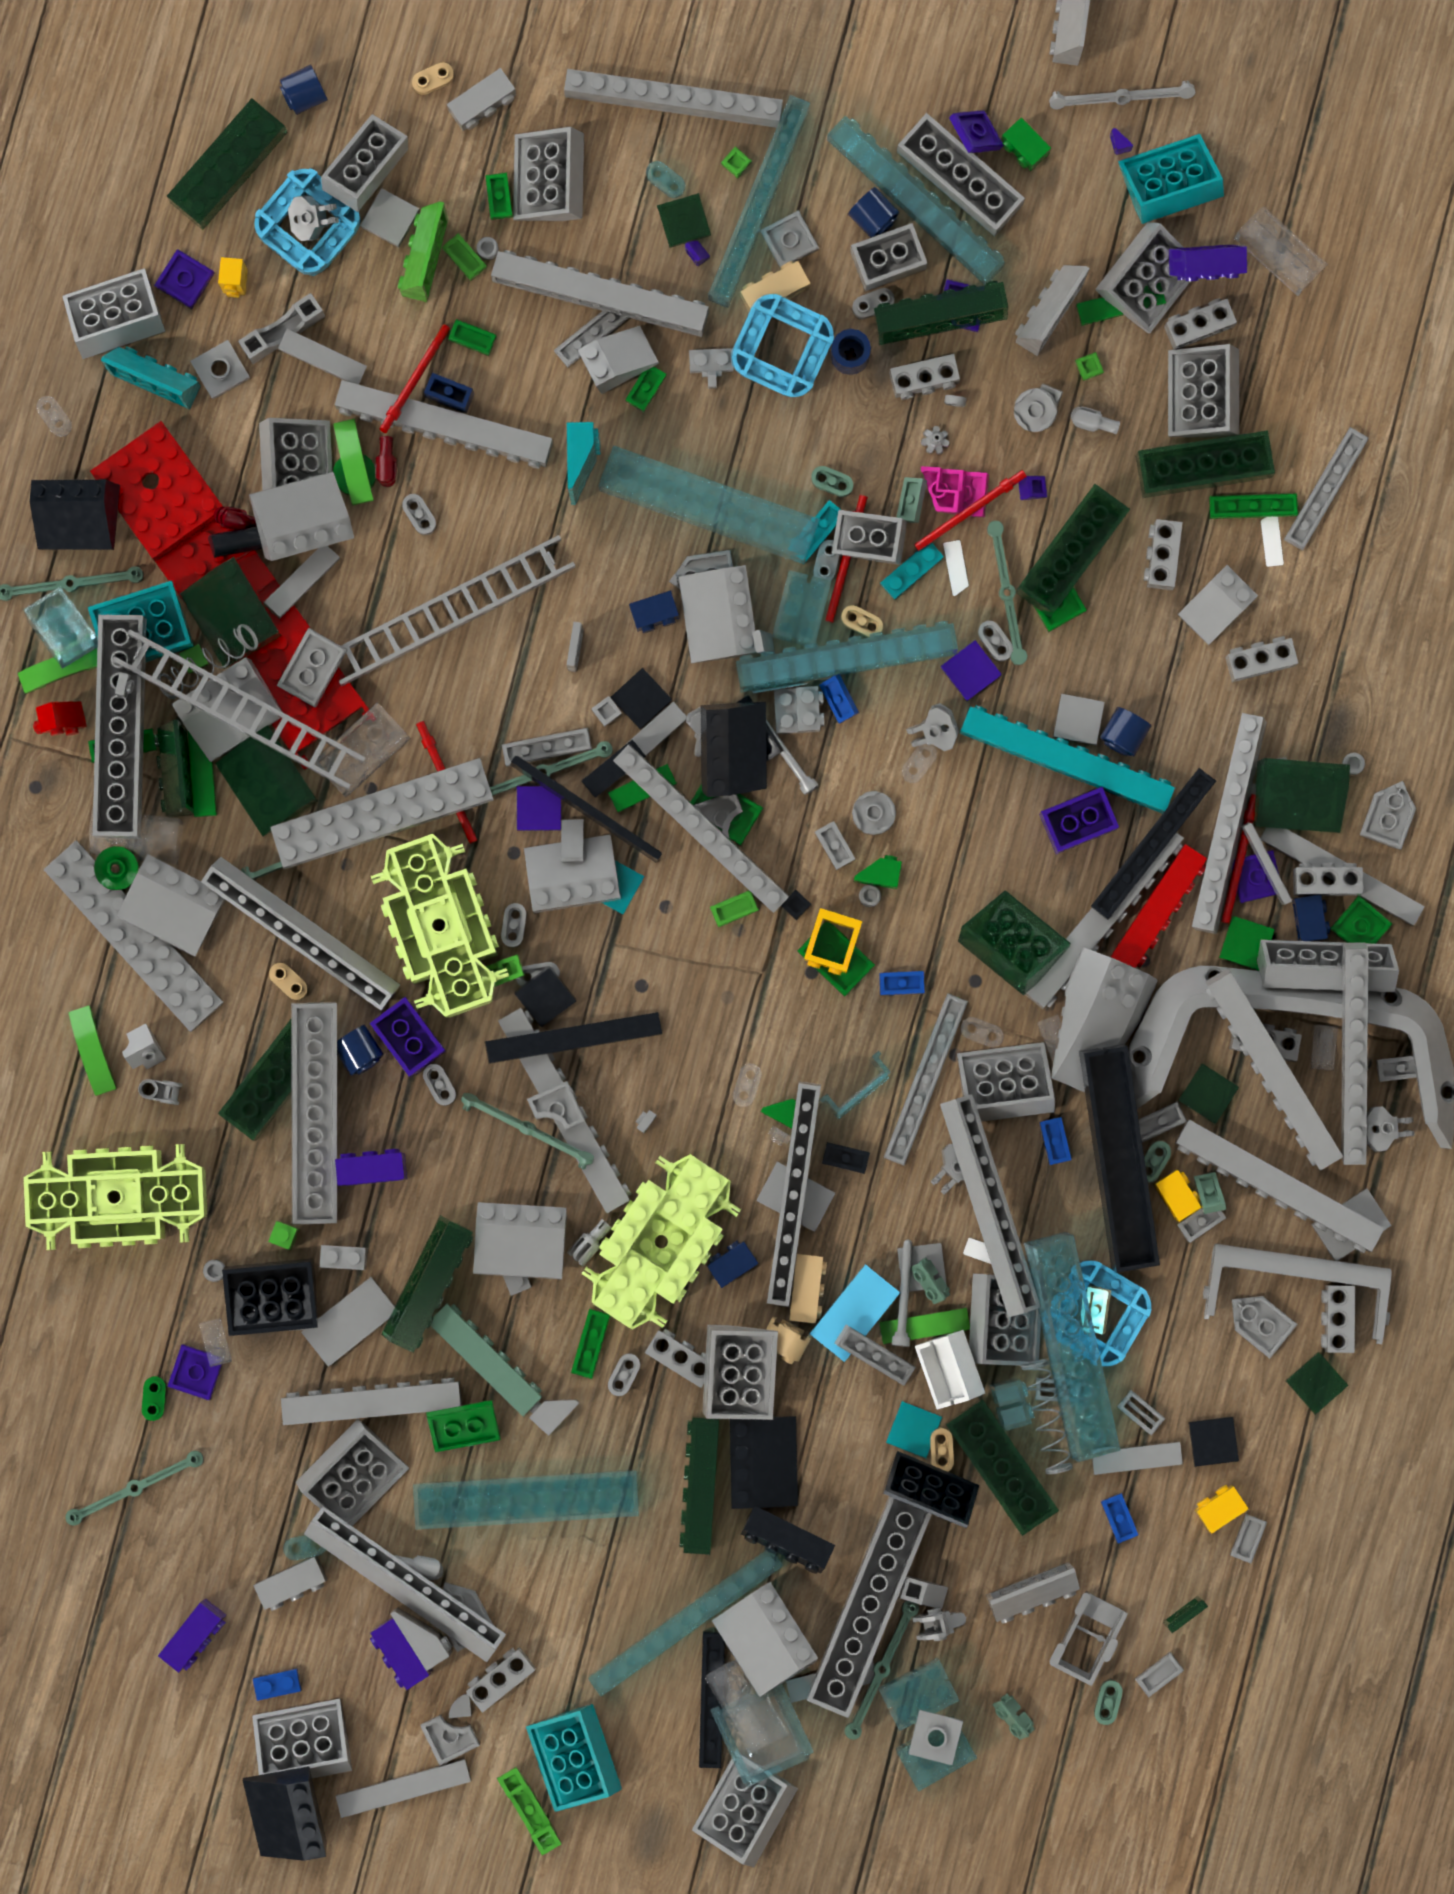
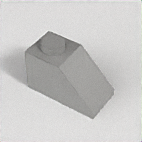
M577 1399L545 1400L542 1404L538 1401L530 1410L532 1415L529 1418L549 1436L580 1402Z

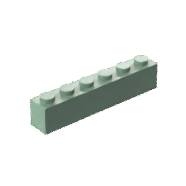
M447 1303L428 1324L512 1407L524 1416L543 1397L540 1394L542 1390L533 1381L529 1384L524 1379L526 1374L518 1366L513 1368L508 1363L510 1358L502 1350L498 1353L492 1347L494 1342L486 1335L482 1337L477 1332L479 1328L470 1319L466 1322L460 1316L463 1312L454 1303L451 1306Z

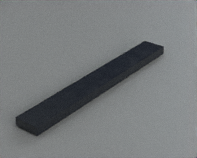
M515 756L511 761L510 766L655 863L661 857L662 852L519 756Z
M1197 769L1090 906L1107 920L1112 916L1216 782L1215 779L1202 769Z
M656 1012L490 1040L484 1043L488 1064L657 1036L662 1034L659 1014Z

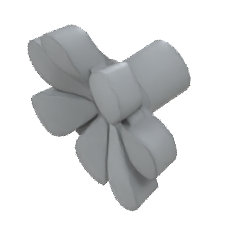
M934 426L932 431L926 429L923 432L926 438L921 440V445L928 446L926 452L932 454L935 450L936 454L940 455L943 453L942 447H948L950 444L945 439L948 433L946 431L940 432L939 426Z

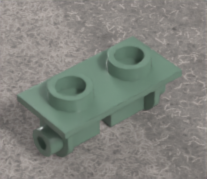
M925 1257L919 1263L911 1266L914 1278L921 1284L927 1298L933 1304L945 1300L950 1295V1289L943 1278L939 1277L936 1280L933 1278L939 1272L931 1260Z
M1006 1693L1000 1698V1701L992 1704L999 1718L1005 1720L1009 1725L1010 1732L1020 1740L1027 1738L1035 1730L1034 1723L1025 1712H1022L1019 1716L1016 1714L1021 1709V1706L1012 1695L1009 1696Z

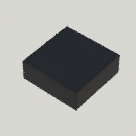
M795 889L781 907L797 921L812 904Z

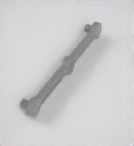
M1186 80V82H1182L1180 87L1135 91L1119 89L1111 93L1063 96L1059 91H1057V94L1055 91L1052 93L1049 103L1052 109L1057 110L1064 106L1108 102L1125 105L1132 100L1169 97L1189 99L1196 92L1194 85Z

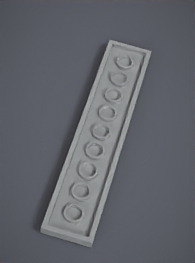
M478 758L271 826L270 828L285 870L494 801L481 760Z
M77 840L74 841L43 870L185 1027L192 1032L224 1002L171 944L117 917L126 894L123 890L107 889L98 882L94 873L95 860Z
M291 1003L292 1224L337 1223V1176L335 1159H337V1003Z

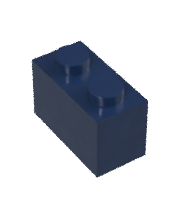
M435 373L431 374L424 391L427 399L467 414L474 397L473 388Z
M671 590L629 604L637 632L648 633L655 630V626L661 624L664 627L676 623V619H679Z
M1321 895L1293 899L1292 905L1298 941L1314 942L1327 939V934H1330V925L1328 921H1325L1324 913L1327 912L1325 899L1322 900Z
M737 1240L727 1247L729 1251L721 1256L720 1253H717L708 1259L710 1264L707 1267L721 1288L759 1264L744 1241L739 1243Z

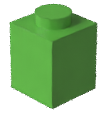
M276 1221L268 1242L292 1250L300 1229Z

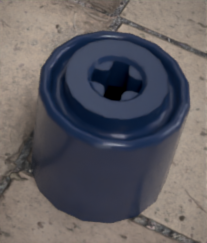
M311 64L280 79L282 94L290 110H294L296 115L328 101Z
M874 187L851 208L848 215L872 238L886 233L897 221L900 212Z
M855 329L843 330L836 335L832 343L831 360L838 371L843 374L853 375L865 369L869 362L871 351L870 341L867 336ZM850 350H853L856 358L847 360V355L844 353H849Z
M1117 707L1100 738L1107 747L1123 756L1129 755L1134 757L1152 726L1136 714Z
M365 1025L354 1029L337 1041V1055L351 1076L355 1074L360 1075L379 1063L380 1058L384 1056V1053Z

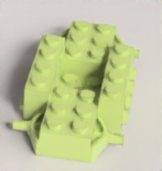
M430 834L388 849L386 851L383 872L371 875L373 884L389 880L401 891L382 898L384 904L381 905L384 916H389L391 925H388L392 938H397L399 945L395 946L399 959L404 958L406 966L402 968L406 979L411 978L414 984L430 979L426 997L414 1000L415 1004H417L416 1008L433 1005L446 1018H450L491 1003L493 1001L495 982L509 977L507 968L493 972L480 962L498 955L496 948L499 945L495 935L491 936L488 927H491L488 914L484 915L481 907L484 906L480 893L476 894L474 886L477 883L473 872L469 873L467 869H463L449 874L451 858L465 853L463 844L451 848L446 847L434 834ZM438 919L445 921V928L442 931H435L433 928V923Z
M185 1144L175 1145L176 1158L163 1167L161 1150H154L153 1146H140V1151H131V1147L118 1148V1152H109V1148L95 1149L96 1153L87 1154V1150H73V1155H67L68 1173L53 1167L52 1152H42L43 1165H41V1168L24 1177L26 1227L44 1234V1237H46V1250H56V1234L69 1226L71 1229V1244H77L78 1248H91V1243H100V1247L113 1246V1242L121 1241L122 1246L136 1245L135 1241L144 1240V1245L158 1244V1239H165V1222L180 1229V1242H184V1237L185 1242H189V1226L202 1220L207 1214L206 1172L204 1167L186 1160ZM114 1190L120 1193V1200L115 1204L109 1200V1194Z
M691 1154L675 1163L669 1162L661 1155L658 1159L665 1164L658 1160L655 1164H658L667 1172L666 1191L650 1180L647 1183L642 1182L636 1191L639 1194L634 1202L630 1200L623 1210L626 1212L622 1220L618 1218L611 1228L614 1233L610 1239L606 1237L599 1246V1249L602 1250L599 1255L616 1266L601 1274L595 1273L587 1266L584 1269L585 1271L582 1272V1275L593 1283L592 1303L631 1329L647 1321H653L660 1327H664V1324L659 1322L658 1319L665 1324L668 1320L658 1315L655 1311L657 1293L673 1304L676 1300L680 1302L687 1292L684 1287L688 1281L693 1283L699 1272L696 1269L700 1263L705 1265L711 1256V1253L708 1252L713 1244L717 1246L724 1236L721 1234L723 1229L707 1218L722 1209L727 1210L735 1217H737L738 1213L731 1208L737 1212L741 1211L740 1208L729 1200L731 1181ZM659 1235H663L668 1239V1244L664 1248H658L655 1244V1239Z

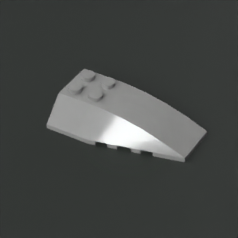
M1082 947L1065 989V1007H1062L1061 1016H1063L1061 1029L1058 1032L1059 1043L1058 1049L1055 1050L1051 1078L1085 1092L1079 1051L1096 1048L1103 1050V1047L1125 1045L1140 1024L1158 980L1150 974L1114 958Z

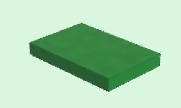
M701 783L691 803L696 805L716 797H707L702 792ZM737 794L743 812L736 815L730 822L728 834L730 840L741 846L762 812L763 807L743 795Z
M825 921L819 928L811 955L843 965L850 940L831 922ZM811 937L797 950L803 958H805ZM854 946L847 972H842L841 976L828 972L829 968L820 966V969H815L845 997L875 964Z
M492 1400L426 1412L435 1453L501 1440Z

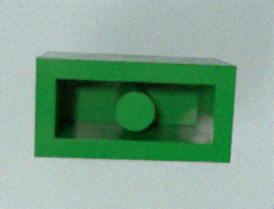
M1022 117L1001 138L1004 145L1003 148L1008 153L1012 152L1017 157V162L1024 169L1028 168L1030 171L1041 163L1051 151V147Z

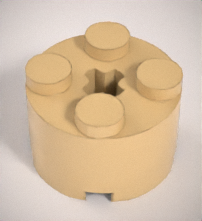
M773 1316L766 1330L778 1331L777 1353L782 1355L781 1359L789 1364H793L794 1361L799 1362L812 1337L808 1335L806 1338L803 1336L804 1330L783 1319L779 1323L776 1321L777 1317Z

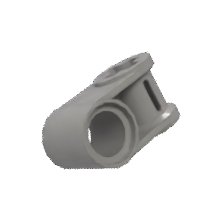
M146 1079L139 1084L138 1092L145 1099L179 1105V1090L183 1084ZM148 1083H152L155 1087L154 1093L150 1096H147L143 1090L144 1086Z

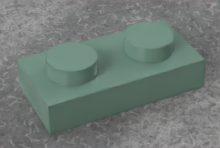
M904 478L896 518H903L909 523H919L927 480L923 478Z
M1216 1172L1194 1176V1183L1204 1214L1226 1210V1204Z

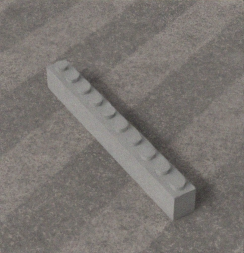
M567 69L564 87L566 98L775 128L780 127L783 106L782 99Z
M504 250V252L498 251L491 274L492 282L601 311L605 310L609 313L627 316L631 319L699 337L703 335L709 314V306H705L704 302L693 300V302L686 301L684 297L679 295H672V297L663 295L662 291L651 289V291L644 290L642 286L637 284H630L629 286L622 284L620 280L615 278H609V280L600 278L601 276L596 273H580L578 269L573 267L561 268L558 267V264L550 261L546 263L538 262L536 258L531 256L519 257L516 256V253Z
M342 380L335 401V407L342 415L351 416L355 414L360 416L361 420L367 422L377 420L382 425L387 417L386 412L390 406L394 405L399 396ZM409 398L402 407V413L398 420L394 421L390 427L393 428L394 425L402 427V431L414 434L415 431L423 433V437L432 440L438 437L444 439L443 442L450 445L463 444L466 449L471 451L485 450L487 455L493 457L503 455L511 462L519 463L521 460L528 462V466L540 469L541 466H547L553 445L552 438Z
M1245 713L1241 715L1192 927L1198 931L1212 934L1218 933L1242 831L1241 826H1243V818L1247 809L1267 721L1264 717Z
M630 744L613 760L773 913L787 900L789 895Z
M1176 832L1108 920L1091 908L1022 993L1043 1009L1045 1006L1050 1008L1058 998L1055 996L1059 989L1065 990L1082 947L1095 952L1099 949L1097 943L1100 939L1106 940L1113 932L1111 926L1114 922L1120 923L1127 915L1125 909L1129 904L1134 906L1141 898V895L1138 893L1143 887L1148 889L1156 880L1153 878V875L1157 870L1162 872L1170 863L1167 861V858L1171 854L1176 855L1183 847L1181 841L1184 838Z
M220 857L215 861L201 882L378 1009L382 1010L400 987L399 983L224 858Z
M1365 942L1343 943L1341 1153L1344 1165L1366 1164L1368 947Z
M1227 968L1205 981L1209 987L1205 989L1211 1001L1216 999L1220 1005L1216 1008L1222 1019L1227 1018L1231 1023L1228 1026L1234 1038L1238 1036L1242 1041L1239 1045L1245 1056L1250 1055L1253 1059V1062L1250 1063L1257 1075L1261 1073L1265 1080L1262 1081L1264 1088L1268 1093L1272 1091L1275 1095L1274 1104L1279 1112L1284 1110L1287 1115L1284 1120L1290 1130L1295 1128L1298 1133L1295 1138L1301 1148L1306 1146L1309 1151L1306 1156L1312 1166L1317 1164L1318 1168L1322 1170L1343 1157L1342 1153L1230 969Z
M522 1008L498 1020L507 1038L540 1032L539 1029L534 1031L530 1024L534 1020L528 1010L523 1012ZM552 1053L520 1059L538 1093L559 1085L566 1080L561 1068L556 1069L552 1062L556 1059ZM571 1088V1090H572V1092H573L575 1098L577 1099V1096L575 1095L573 1089ZM581 1106V1112L584 1118L586 1119L588 1118V1116L584 1111L583 1107ZM554 1120L567 1144L581 1151L589 1152L594 1156L593 1163L587 1165L586 1169H582L606 1213L608 1214L629 1202L628 1196L632 1194L626 1183L621 1185L617 1178L621 1174L616 1165H610L607 1157L610 1155L604 1144L599 1146L596 1141L599 1135L594 1126L589 1127L585 1121L565 1130L561 1123Z
M801 1081L798 1084L767 1299L768 1304L789 1307L821 1084Z
M970 1094L942 1103L940 1106L1008 1317L1016 1316L1041 1308L973 1095Z
M1187 1120L1174 1143L1178 1145L1177 1150L1188 1156L1191 1152L1198 1156V1162L1209 1166V1164L1216 1166V1171L1223 1176L1228 1177L1230 1174L1237 1178L1236 1183L1245 1188H1248L1250 1185L1257 1189L1255 1192L1257 1195L1265 1199L1268 1196L1275 1199L1276 1202L1274 1204L1285 1210L1288 1207L1296 1211L1294 1215L1306 1221L1309 1218L1315 1222L1314 1226L1324 1232L1329 1229L1334 1232L1333 1237L1344 1243L1346 1240L1354 1243L1353 1248L1361 1253L1366 1251L1372 1252L1385 1229L1191 1120Z
M322 1506L306 1529L304 1535L485 1662H488L506 1634L324 1506Z

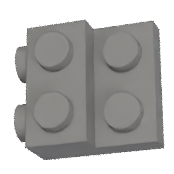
M818 686L774 690L776 734L820 732V726H824V713H819V704H823V691H818Z

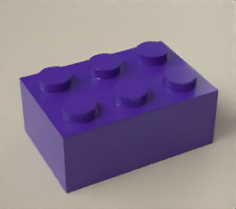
M1227 244L1169 249V275L1177 276V280L1199 281V279L1204 278L1206 280H1216L1219 277L1239 278V274L1247 273V246Z
M1103 787L1043 810L1039 814L1055 854L1116 831L1119 828Z
M406 997L370 1023L409 1077H413L446 1052L445 1048Z
M400 1149L384 1150L385 1154L378 1155V1151L362 1152L363 1156L356 1157V1153L340 1154V1159H335L337 1186L408 1180L405 1153L400 1152Z
M204 1599L159 1653L158 1657L178 1673L183 1669L187 1671L198 1659L195 1654L204 1651L212 1641L209 1638L210 1635H215L225 1625L226 1622L223 1619L226 1617V1614L209 1600Z
M393 1617L370 1633L372 1635L370 1641L376 1649H381L384 1654L382 1659L389 1669L393 1668L396 1673L394 1678L401 1688L404 1686L406 1690L410 1689L428 1677L433 1671L432 1669L426 1671Z

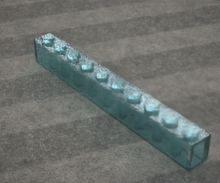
M792 95L789 96L708 293L709 301L729 308L810 111V102Z
M844 116L827 134V141L986 286L1004 267L1005 262L1003 261L1004 257L997 250L992 251L987 246L988 242L982 236H976L966 221L962 220L961 222L956 218V213L949 206L944 207L939 202L940 198L933 191L928 192L918 177L915 176L913 178L907 173L908 169L904 164L895 162L891 158L892 154L884 147L881 149L876 144V139L870 133L865 134L860 129L861 126L856 120Z
M764 1549L590 1674L588 1677L589 1681L600 1697H602L783 1567L782 1561L777 1554L770 1553Z

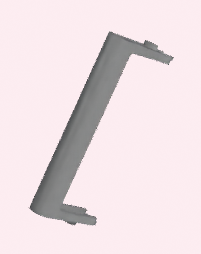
M1214 1244L1208 1286H1204L1203 1299H1206L1204 1319H1209L1210 1316L1215 1314L1222 1267H1233L1376 1289L1377 1296L1372 1339L1376 1340V1344L1383 1343L1385 1325L1388 1326L1390 1320V1312H1387L1392 1276L1391 1269Z

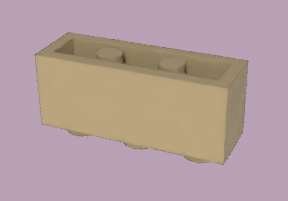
M792 261L787 262L780 267V271L776 273L771 271L762 276L761 281L757 283L750 282L743 286V290L740 291V297L748 311H750L753 303L763 295L777 294L790 300L810 289L811 283L799 261L794 263Z
M796 1254L790 1321L816 1323V1319H821L822 1306H818L819 1297H823L825 1284L820 1282L821 1275H826L827 1262L823 1261V1257Z

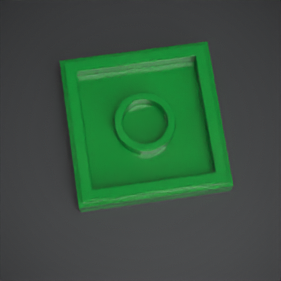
M1066 573L1027 594L1048 633L1087 611Z
M1358 895L1331 926L1330 930L1345 943L1365 942L1376 944L1392 923Z
M1232 916L1219 958L1259 971L1257 958L1260 941L1272 940L1275 929Z

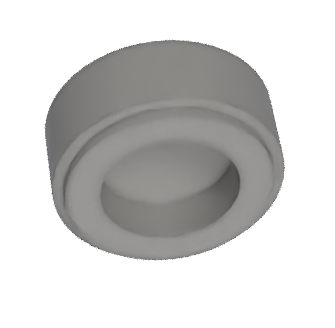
M484 237L478 241L477 253L482 259L491 260L497 256L499 247L495 239Z
M945 395L944 403L950 406L964 407L966 406L967 398Z
M1350 753L1342 761V768L1349 775H1357L1365 767V760L1358 753Z
M866 885L859 892V900L866 907L876 906L881 899V892L874 885Z
M220 1260L208 1261L203 1268L205 1278L211 1282L222 1280V1270L225 1265Z

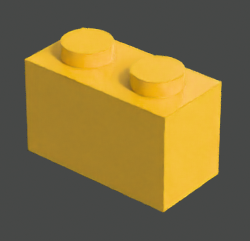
M221 257L218 284L223 293L233 298L245 295L248 269L243 259Z
M1175 1170L1153 1185L1175 1220L1180 1222L1202 1207L1199 1204L1200 1198L1195 1190L1192 1192L1187 1184L1190 1181L1185 1173Z
M1232 1485L1220 1487L1215 1491L1217 1495L1211 1499L1208 1497L1202 1499L1197 1503L1198 1507L1194 1509L1211 1534L1248 1510V1507Z

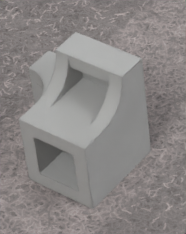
M147 1024L126 1034L129 1044L122 1053L132 1069L142 1064L146 1069H149L166 1060L163 1051Z

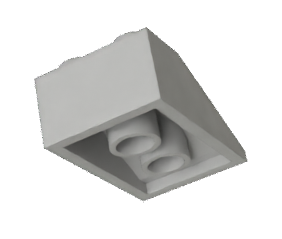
M640 326L596 339L578 349L586 368L601 394L659 364Z
M839 510L832 554L901 565L907 521L903 518Z
M1226 565L1183 608L1178 616L1205 643L1210 645L1258 595Z
M398 1607L392 1611L391 1616L426 1671L451 1655L453 1645L446 1635L443 1637L440 1632Z

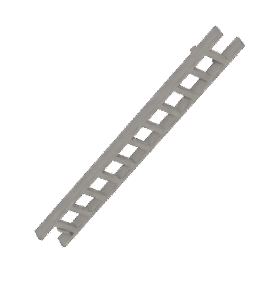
M558 535L341 645L348 649L346 654L356 671L339 680L341 687L574 569L575 564L571 562L556 570L554 567L555 562L550 552L545 550L561 542L560 536ZM540 552L551 573L537 580L526 559ZM521 562L531 583L517 590L507 568ZM501 572L512 593L498 600L487 579ZM482 582L493 603L478 610L468 588ZM463 592L473 613L458 619L448 598ZM443 601L453 623L439 629L429 608ZM424 611L434 633L419 639L409 618ZM404 621L414 643L400 649L389 628ZM384 631L395 652L380 659L370 638ZM365 641L375 663L360 669L350 648Z
M129 629L128 635L144 643V645L137 650L132 665L115 656L112 660L114 663L315 771L321 776L346 789L350 788L351 785L339 779L334 774L345 754L362 763L365 757ZM149 647L164 654L152 676L137 669ZM169 657L183 665L172 687L157 680ZM189 668L203 675L191 698L177 690ZM208 679L223 686L211 708L196 701ZM228 690L243 697L231 719L216 712ZM248 700L262 708L250 730L236 723ZM267 711L282 718L271 740L255 733ZM287 722L302 729L290 751L275 744ZM306 733L321 740L310 762L295 755ZM326 743L340 750L329 773L314 765Z

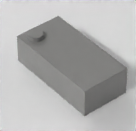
M372 114L321 176L322 190L358 212L408 151V136Z

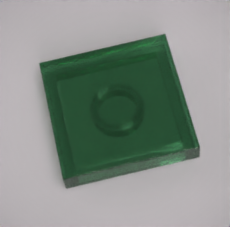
M699 193L657 205L669 248L711 236Z
M1201 1063L1178 1101L1213 1124H1216L1239 1087Z
M1320 1352L1313 1355L1285 1380L1315 1415L1349 1386Z
M1196 1596L1164 1620L1163 1624L1173 1634L1208 1606L1203 1599Z

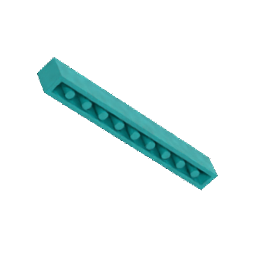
M975 705L974 708L970 706L959 734L1093 787H1103L1106 792L1163 814L1167 809L1175 787L1171 786L1170 781L1163 778L1155 780L1150 778L1151 774L1142 770L1135 772L1130 770L1131 766L1125 763H1112L1109 761L1110 758L1105 755H1092L1089 753L1090 750L1085 747L1077 746V748L1069 746V742L1062 738L1054 740L1049 738V734L1038 729L1036 732L1028 729V725L1016 721L1014 724L1007 721L1008 718L998 713L993 716L988 714L987 709Z

